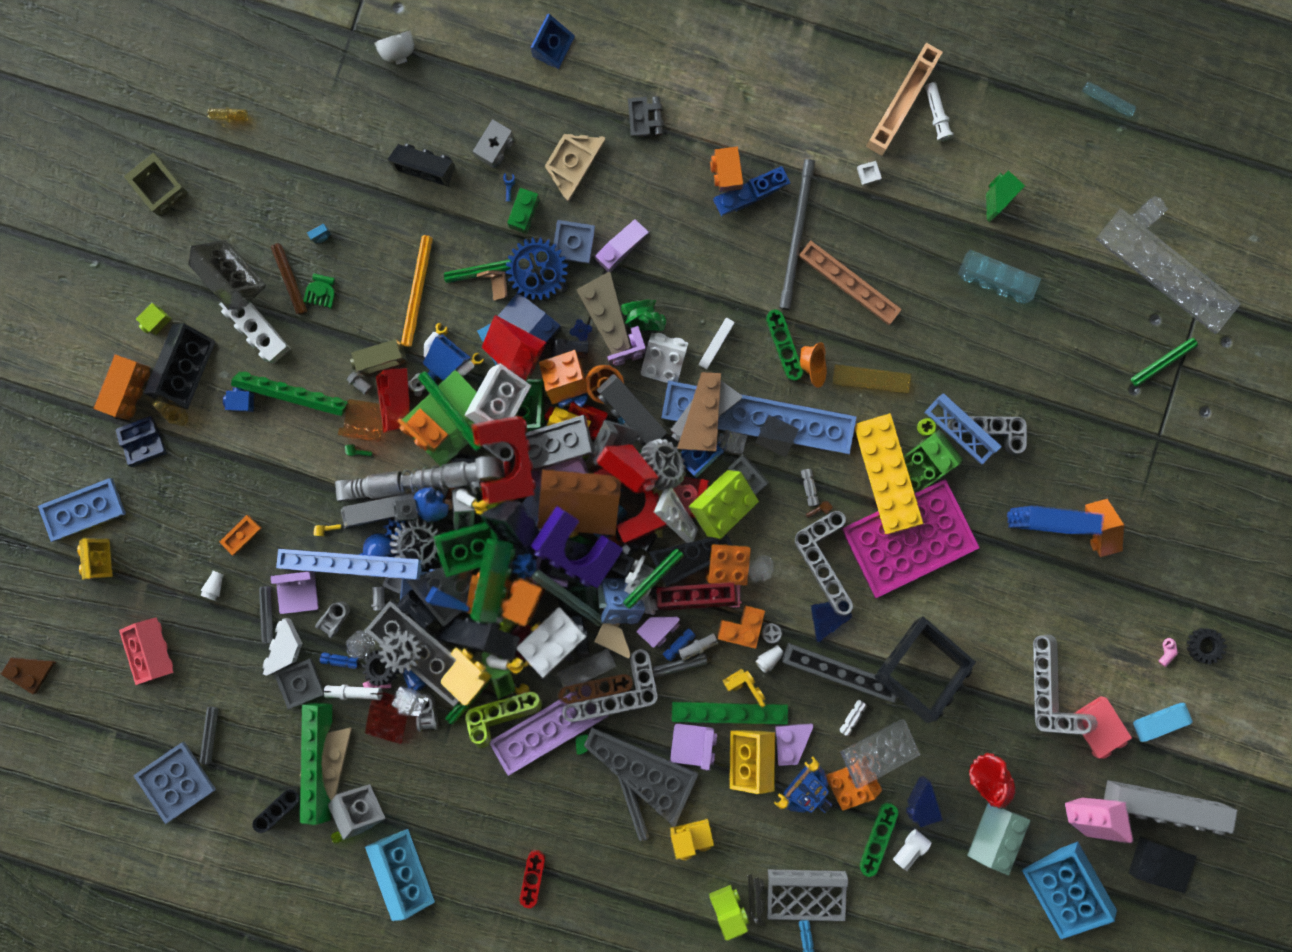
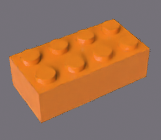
M527 577L514 581L510 592L513 594L510 599H506L502 607V611H504L503 617L523 626L530 623L545 588L532 582Z

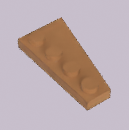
M701 373L677 449L716 452L721 373Z

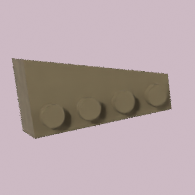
M609 271L576 290L610 354L614 355L629 350L630 345Z

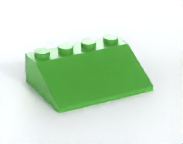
M454 370L438 387L472 429V424L475 423L464 415L477 392ZM429 394L402 420L408 422L419 409H422L449 434L446 440L434 452L426 451L442 466L447 464L464 448L468 441L432 395Z

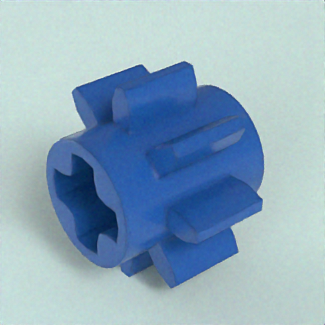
M389 518V524L383 526L388 531L385 536L392 534L398 536V533L392 530V526L397 524V527H400V530H402L403 528L400 525L402 522H395Z
M528 554L523 556L517 555V558L512 562V572L517 573L518 578H531L532 574L537 570L536 560H532L531 555Z

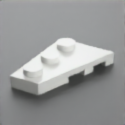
M664 489L654 513L686 543L693 542L698 528L674 490Z

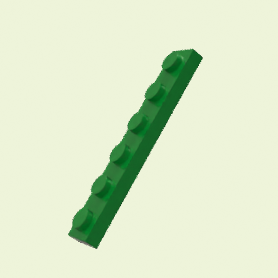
M238 372L231 380V386L341 417L348 409L349 402L339 397H329L321 392H311L302 387H293L284 382H275L266 377L251 375L248 372Z
M672 702V722L788 724V704H765L764 707H761L759 703Z

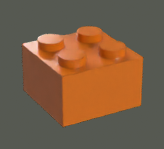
M575 350L539 362L545 390L552 404L587 393L582 365Z

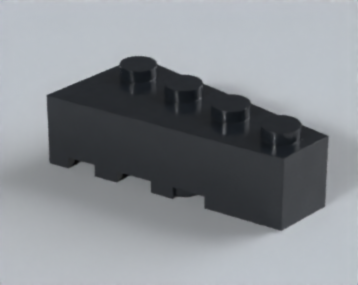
M725 534L721 539L712 537L649 553L656 567L675 549H679L683 553V557L662 577L667 587L710 565L713 544L732 545L728 535Z
M456 616L444 627L441 626L437 639L460 647L513 660L520 637L498 629L499 625L494 623L476 622L470 618Z

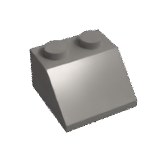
M370 784L337 794L328 804L343 840L359 835L386 819Z

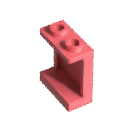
M1100 696L1074 712L1093 715L1097 720L1098 725L1093 732L1082 734L1092 749L1094 757L1104 759L1112 754V750L1126 746L1128 744L1127 741L1132 738L1105 697ZM1084 719L1083 726L1088 729L1089 724Z

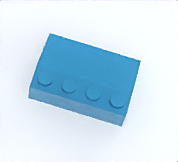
M1078 842L1062 847L1022 869L1060 939L1114 922L1117 910Z

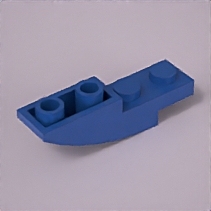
M781 166L749 180L748 183L743 185L742 189L727 191L714 197L713 201L720 215L724 216L764 199L789 185L790 181Z

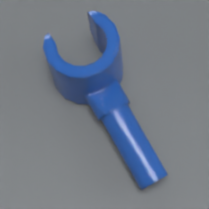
M505 173L503 179L506 185V201L510 202L511 189L515 184V177L512 174V180L507 181Z

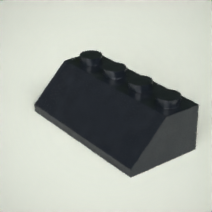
M185 323L172 325L144 394L159 402L189 409L216 341Z

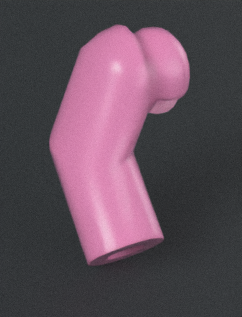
M1171 638L1164 640V655L1158 661L1164 667H1167L1177 656L1176 642Z

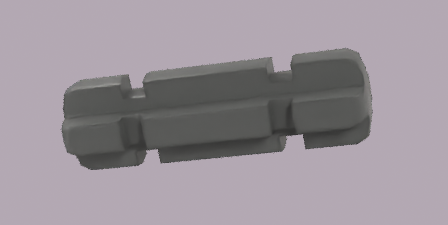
M479 480L476 482L472 481L470 485L473 497L477 499V502L483 500L481 482Z

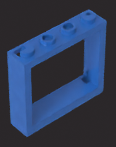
M1035 506L1010 508V512L1007 513L1010 528L1073 535L1102 534L1103 514Z

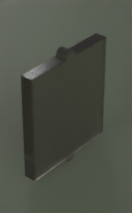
M768 415L763 427L760 428L761 432L755 444L786 458L791 445H794L793 441L799 429Z

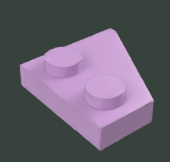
M812 723L775 726L778 766L797 765L813 729Z

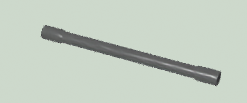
M805 159L803 164L797 211L784 287L779 308L783 310H790L797 261L810 185L815 167V161L811 159Z

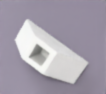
M289 618L282 619L277 624L276 632L278 633L270 644L269 650L271 652L269 658H266L263 663V675H270L297 661L302 641L292 620Z

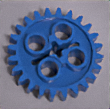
M532 237L531 243L524 239V246L518 243L519 250L513 248L512 252L515 255L508 256L512 261L506 263V266L511 267V269L506 271V274H512L508 281H514L515 283L512 285V288L518 286L517 293L519 294L524 291L525 298L528 294H531L532 300H534L535 295H538L539 299L542 300L543 294L549 298V292L551 291L556 294L555 287L561 289L562 286L559 282L566 281L562 277V275L568 274L566 270H563L568 264L562 263L566 256H560L559 254L562 252V249L556 251V243L550 246L549 239L546 243H543L542 237H540L538 242ZM538 252H545L547 259L540 261L537 258ZM529 253H533L536 265L542 267L540 274L545 282L544 284H541L537 271L532 270L534 263ZM525 258L529 261L530 265L527 268H523L520 266L519 261ZM545 270H553L555 276L550 279L545 277ZM530 276L535 277L537 284L529 285L527 278Z

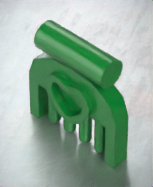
M314 273L312 276V281L314 282L309 283L303 302L307 303L309 298V303L311 304L315 293V305L318 298H320L319 306H321L323 298H325L324 307H327L328 304V308L332 309L335 290L331 285L335 284V278Z

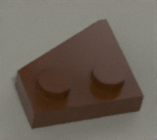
M12 657L1 672V675L31 694H36L56 662L53 660Z

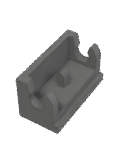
M744 454L728 467L729 470L740 471L755 495L769 483Z

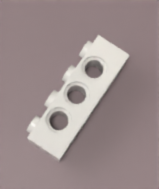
M236 289L219 304L223 308L221 312L226 318H232L236 323L234 327L241 334L243 332L248 337L246 341L253 348L257 347L259 349V356L265 362L269 361L274 364L291 350L241 291ZM244 309L245 315L242 318H239V311ZM257 323V330L255 332H251V326ZM269 338V345L264 347L263 340Z

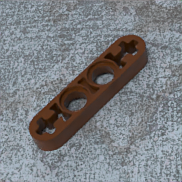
M621 674L561 688L558 698L563 704H571L626 692L632 687V679L629 675ZM621 678H623V681H627V685L624 686L625 689H623V686L614 687L612 679H614V683L621 682ZM602 682L609 684L610 689L607 693L600 690ZM583 686L590 687V696L585 697L582 695L581 689ZM575 687H577V695L569 697L570 701L563 697L566 690H568V693L575 692Z

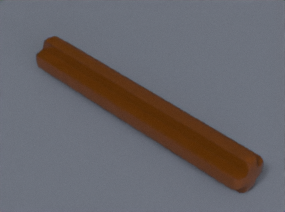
M276 243L271 246L295 311L298 315L305 314L307 309L283 247L280 243Z

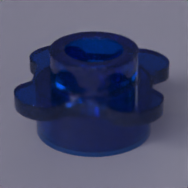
M582 319L576 320V325L570 329V334L579 338L580 341H586V337L592 332V326L583 323Z

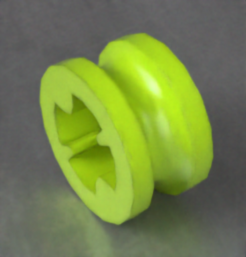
M930 418L922 419L917 425L918 432L923 436L931 435L936 429L935 422ZM926 422L930 423L928 426L931 425V429L927 430V432L923 431L925 428L922 429V425L926 424Z

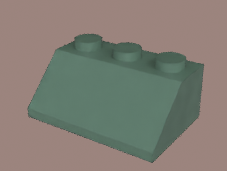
M988 803L967 856L994 870L1009 875L1030 820L1006 808L998 809L997 807H992Z

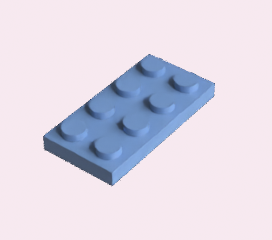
M113 478L106 479L38 506L51 542L58 541L126 514Z

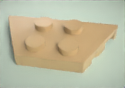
M564 134L547 161L545 169L566 201H570L606 141L605 137L600 136L596 138L588 137L587 135L574 136L572 134Z
M351 727L328 732L324 743L322 777L327 795L331 801L337 794L352 732Z

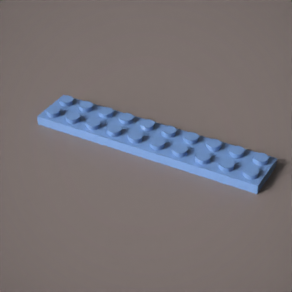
M668 381L661 419L677 422L693 400L697 386ZM742 395L743 397L738 403L718 417V430L848 455L850 454L856 416Z

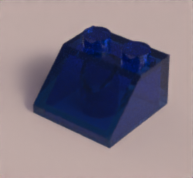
M920 776L907 800L909 807H906V811L913 823L923 827L943 819L931 782L924 776Z

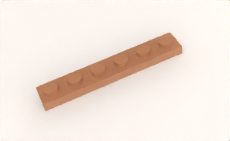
M811 240L798 256L886 324L890 325L902 310Z

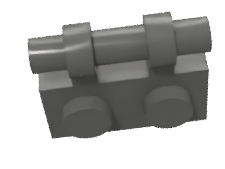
M647 97L628 98L631 138L650 136L649 129L651 128L655 129L656 136L663 135L664 121L661 117L663 107L660 103V97H653V104H647ZM648 112H654L653 121H649Z

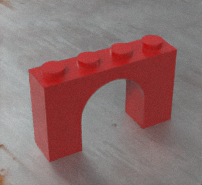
M514 416L472 424L475 444L481 446L497 442H507L513 448L516 458L514 468L507 476L481 482L483 501L487 504L533 496L536 484L531 476L533 464L528 455L530 444L526 439L527 424L523 417Z
M605 468L594 472V474L614 476ZM653 489L649 492H644L646 498L645 506L639 515L616 525L624 544L628 545L668 527L654 513L660 496L658 492L654 493Z

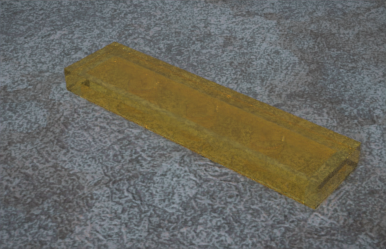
M835 364L832 384L909 393L911 374Z

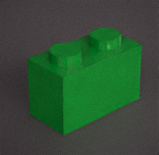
M523 188L519 189L507 221L510 229L527 235L540 200L537 193Z

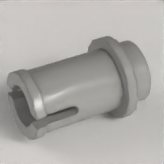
M353 371L347 378L348 384H352L365 395L372 385L361 378L359 373Z
M372 587L373 605L371 607H373V610H382L387 605L384 598L385 587Z

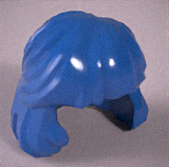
M428 487L416 492L414 496L416 510L419 517L423 520L433 522L447 516L449 505L443 504L445 496L440 490L434 492V488Z

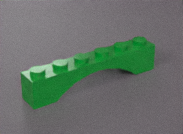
M330 703L302 705L300 823L317 825L331 821V811L328 807L331 800L327 795L322 777L323 748L328 731L332 725V704Z

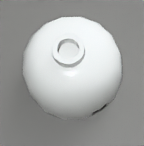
M411 31L393 35L374 43L379 55L388 62L395 61L396 65L406 62V57L411 55L414 50Z

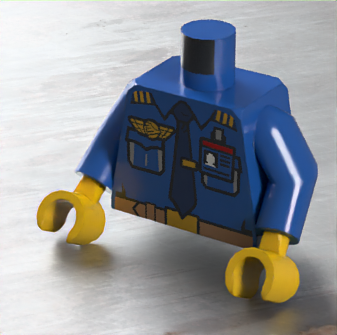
M811 757L813 759L812 764L805 762L806 766L786 788L783 795H778L781 801L778 803L774 802V804L780 809L801 813L807 811L812 813L816 807L824 813L830 809L832 804L825 798L829 792L827 790V777L825 771L814 757Z

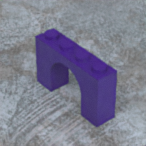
M557 506L531 544V547L536 550L534 554L543 560L545 558L550 559V564L558 569L561 567L565 568V573L572 578L578 576L581 578L580 582L587 587L593 585L598 588L623 548L601 534L585 557L578 560L567 559L564 552L565 543L579 521Z

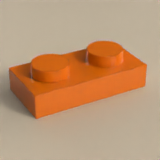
M246 515L220 543L232 556H235L262 528L249 515Z

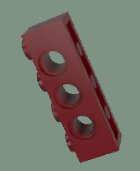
M734 582L657 588V607L662 611L738 606L737 586Z

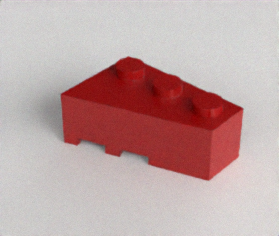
M407 368L383 370L376 376L383 433L401 431L399 428L401 424L397 421L410 413Z

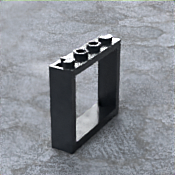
M922 616L913 622L874 678L928 724L932 721H937L943 716V709L952 703L954 693L963 687V680L972 674V667L976 661ZM920 633L960 666L931 709H928L890 676Z

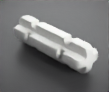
M857 700L854 705L855 708L851 710L845 720V725L843 724L840 728V732L846 736L851 734L852 727H855L862 716L861 712H864L867 704L861 700Z

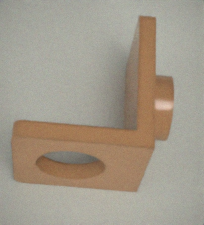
M487 270L477 274V277L491 278L493 300L497 301L507 297L505 272Z

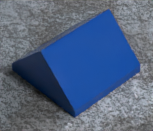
M547 14L531 46L532 56L559 69L575 35L553 16Z
M717 445L716 452L682 450L680 453H682L681 458L685 460L683 465L687 467L686 470L696 479L723 454L724 450Z

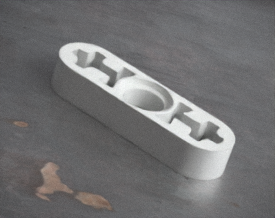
M726 317L699 363L701 367L707 370L734 325V321Z

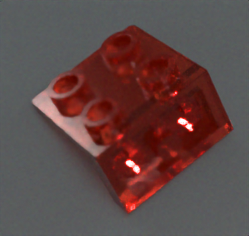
M385 692L376 693V695H382L381 700H372L370 703L365 734L402 744L407 718L413 708L414 701Z

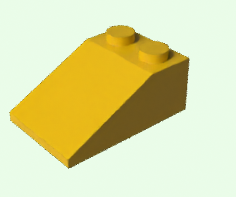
M81 539L77 552L81 561L79 573L82 579L112 577L110 540Z

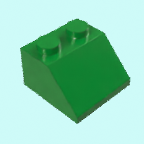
M1009 170L1004 175L1000 173L988 185L990 190L986 193L987 221L991 222L1025 187Z

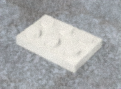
M559 607L517 647V650L544 677L587 636Z

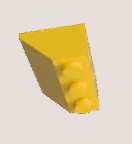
M731 730L730 789L756 794L774 792L775 733Z

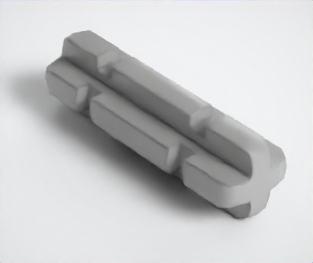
M802 470L806 496L809 498L807 499L808 505H818L819 500L816 497L817 491L814 479H812V470Z

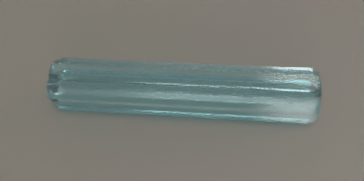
M1087 82L1083 87L1082 91L1129 117L1136 110L1134 105L1091 82Z

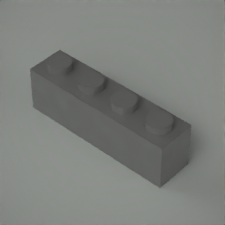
M614 374L597 389L600 394L598 398L605 405L609 404L613 408L611 410L613 415L617 419L621 417L625 421L623 425L638 430L636 440L642 446L647 445L650 441L661 439L667 433Z

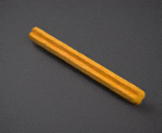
M423 235L421 239L401 344L406 347H411L413 343L433 239L427 235Z

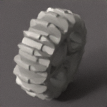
M656 439L648 442L641 449L640 453L659 477L654 486L658 490L674 489L684 480L683 477L686 475L684 470L687 467L683 465L685 460L681 458L682 453H679L677 451L678 447H673V443L668 442L666 439Z
M419 518L415 519V524L411 520H407L408 526L403 522L400 523L403 529L395 528L398 536L391 535V538L396 540V542H390V546L396 547L391 550L392 554H397L394 558L411 559L402 552L414 551L418 560H422V569H426V562L432 566L433 563L430 560L432 558L436 561L438 560V557L435 555L437 550L433 536H436L435 534L438 533L439 529H432L434 526L432 522L426 526L427 521L422 520L420 524ZM415 529L425 530L431 537H418ZM410 531V540L401 546L403 537ZM415 538L418 540V542L422 541L420 544H418V550L414 546L412 547V545L415 544ZM429 543H432L430 551L423 557V549Z

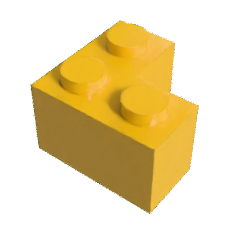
M708 819L670 828L676 859H691L692 855H695V850L699 849L700 852L711 849V846H714Z

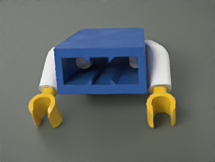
M441 323L436 324V332H433L424 343L425 360L423 364L430 370L428 374L434 382L438 378L445 380L454 370L461 376H465L474 368V365H481L484 360L483 358L480 362L475 361L474 358L479 355V353H475L470 361L471 357L445 337L448 333L447 326L443 331H439L442 326Z

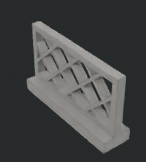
M768 869L767 919L845 921L846 889L848 887L846 872ZM773 886H781L785 891L777 897L772 892ZM795 886H800L804 890L798 897L791 892ZM814 887H820L823 890L817 898L810 892ZM834 887H842V893L835 898L830 893ZM786 894H789L794 899L788 906L781 901ZM806 894L813 899L807 907L800 901ZM827 894L833 901L825 907L820 900ZM776 903H779L784 908L780 913H772V907ZM796 903L803 908L799 914H794L790 910ZM816 903L823 909L819 914H813L810 911ZM837 904L841 908V915L831 914L829 910Z

